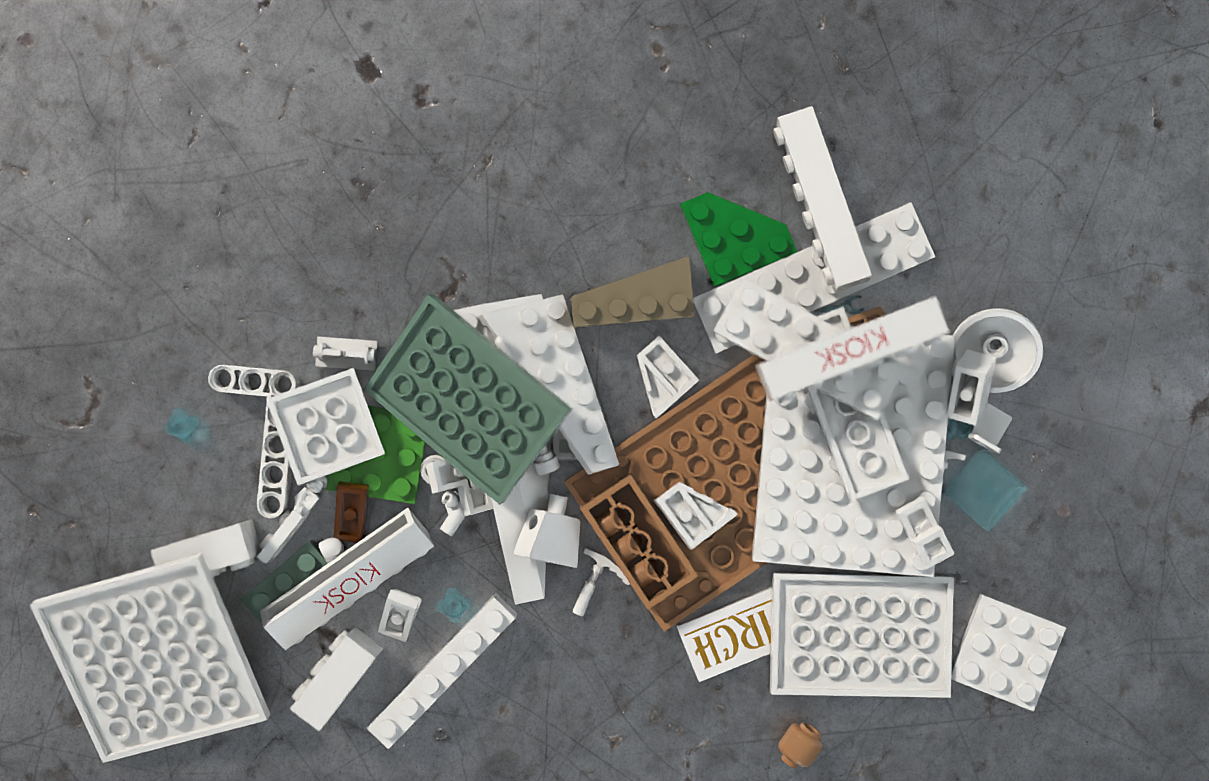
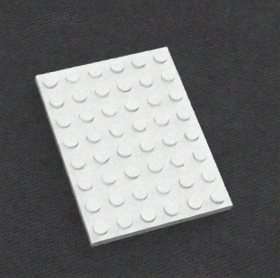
M942 334L940 335L941 342L925 348L923 343L911 346L913 353L896 359L907 366L889 397L883 412L909 479L854 501L849 500L807 388L795 391L796 398L781 404L778 403L777 399L769 401L766 395L752 561L934 577L935 565L929 569L925 566L895 510L922 496L926 499L939 525L948 422L947 411L950 400L951 370L955 339H953L954 335ZM894 354L889 355L890 357L895 359Z

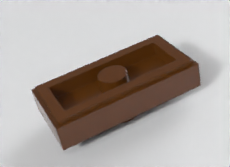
M339 481L336 494L333 538L339 541L358 543L365 538L369 485Z

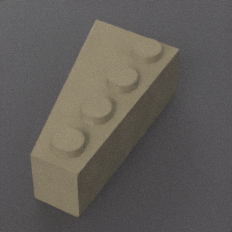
M687 256L571 296L573 327L584 328L695 317L690 257Z

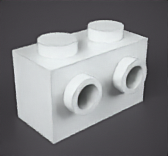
M966 349L961 359H955L951 370V376L954 379L950 388L948 418L977 425L987 406L996 357Z

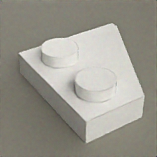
M681 482L676 483L654 500L689 550L695 548L738 515L735 510L726 508L715 502L714 499L694 491L693 488Z

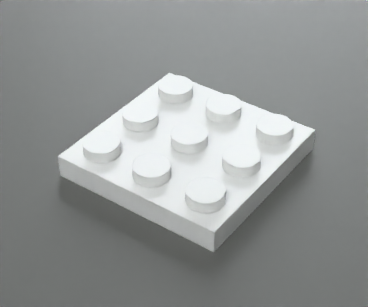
M354 368L266 399L297 485L385 454Z
M980 594L953 661L951 679L1034 711L1066 627Z

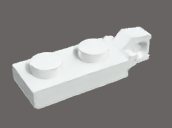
M308 487L303 488L294 497V509L292 512L288 509L277 522L280 527L274 535L269 533L260 543L259 548L262 551L258 554L257 558L263 563L275 560L321 499L318 494L309 490Z

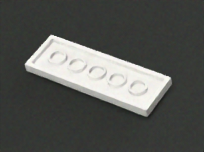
M744 277L739 282L713 333L765 361L844 332ZM888 355L882 358L884 364L866 370L865 365L853 369L855 375L837 381L834 376L824 380L826 386L819 390L874 420H878L907 365Z
M844 307L817 316L842 331L852 329ZM819 389L809 392L850 501L909 479L883 411L878 420H874Z

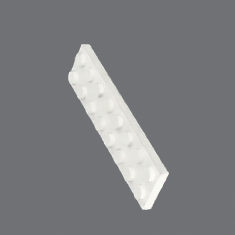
M912 202L855 227L872 274L869 282L834 293L832 285L827 286L824 281L822 269L825 268L822 257H816L813 246L742 277L801 309L812 312L930 260L935 255ZM742 277L693 298L694 307L715 354L735 345L713 333Z

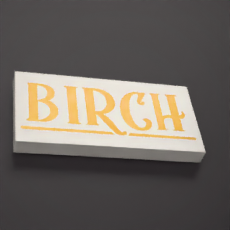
M772 587L676 625L699 682L771 654Z

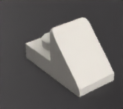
M391 589L386 600L378 632L406 642L420 607L421 598L398 589Z

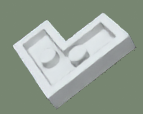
M446 459L425 464L432 493L457 488L464 516L493 509L491 497Z

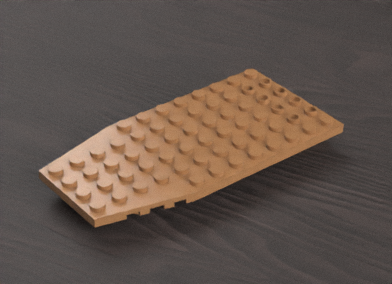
M881 306L848 317L851 326L857 327L886 316ZM754 354L614 447L619 462L618 466L590 475L583 468L564 481V484L579 504L580 510L647 610L651 612L664 632L767 563L752 561L766 392L756 365L767 362ZM678 482L714 499L715 502L728 509L735 510L738 514L691 550H689L654 501Z

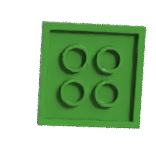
M367 405L385 454L328 474L326 490L337 492L339 481L369 485L368 497L416 504L421 476L420 469L426 442L386 408Z

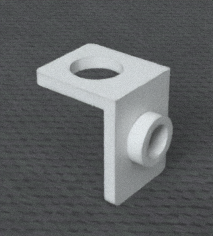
M987 404L977 425L972 426L966 437L990 452L1000 453L1002 449L997 447V444L1012 421V417L993 405Z

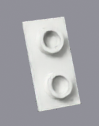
M317 337V345H314L313 357H316L315 366L375 371L378 341Z

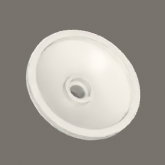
M987 309L977 312L965 319L953 334V339H955L953 363L955 359H961L966 349L996 357L990 393L1007 392L1024 385L1035 375L1042 362L1043 344L1039 331L1029 319L1015 311ZM993 339H998L1001 341L997 345H993L990 343Z

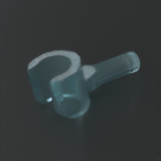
M854 295L848 297L844 303L821 308V315L844 307V310L849 314L860 313L864 308L855 310L852 308L851 302L862 297Z

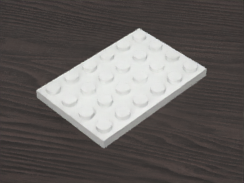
M773 572L770 658L771 695L951 698L954 577Z

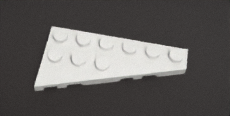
M558 295L481 314L478 317L484 326L487 325L495 338L499 336L506 338L514 361L572 408L560 425L559 430L567 439L568 447L587 474H594L618 466L619 462L564 296Z

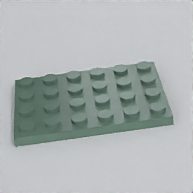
M434 294L427 295L363 389L499 505L505 502L572 410L569 405Z

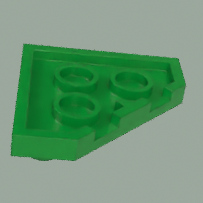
M709 192L680 203L681 210L713 287L797 253L787 225Z

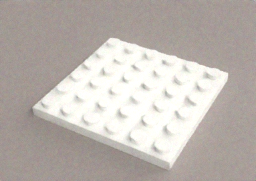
M202 553L36 599L30 604L103 763L266 721L270 716V711Z

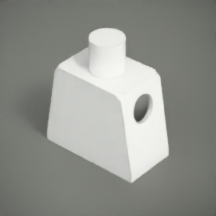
M550 494L547 511L531 509L528 512L514 549V555L577 568L581 522L578 518L564 515L568 501L567 497Z

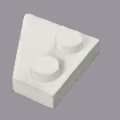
M660 336L654 339L637 355L651 410L656 419L699 381Z

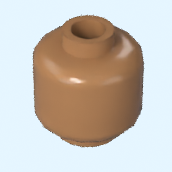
M803 721L801 724L794 723L790 725L778 743V748L783 754L781 757L782 761L794 769L797 766L807 768L812 765L823 749V743L820 739L821 733Z

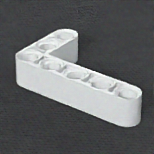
M218 365L210 371L208 376L209 384L215 391L267 396V399L284 393L280 390L278 384L279 380L284 376L289 377L292 382L290 390L301 387V380L297 374L283 370ZM225 370L231 375V383L226 387L222 386L219 381L220 374ZM254 373L260 375L262 380L261 386L256 390L252 389L249 385V378ZM267 404L257 509L263 517L271 519L283 515L289 508L293 471L285 449L280 453L273 447V440L279 436ZM273 466H278L283 472L280 482H275L270 477V470ZM270 496L276 497L280 502V508L277 512L271 511L267 506V500Z

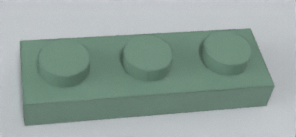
M310 540L240 600L257 620L261 622L260 611L328 563L318 547Z

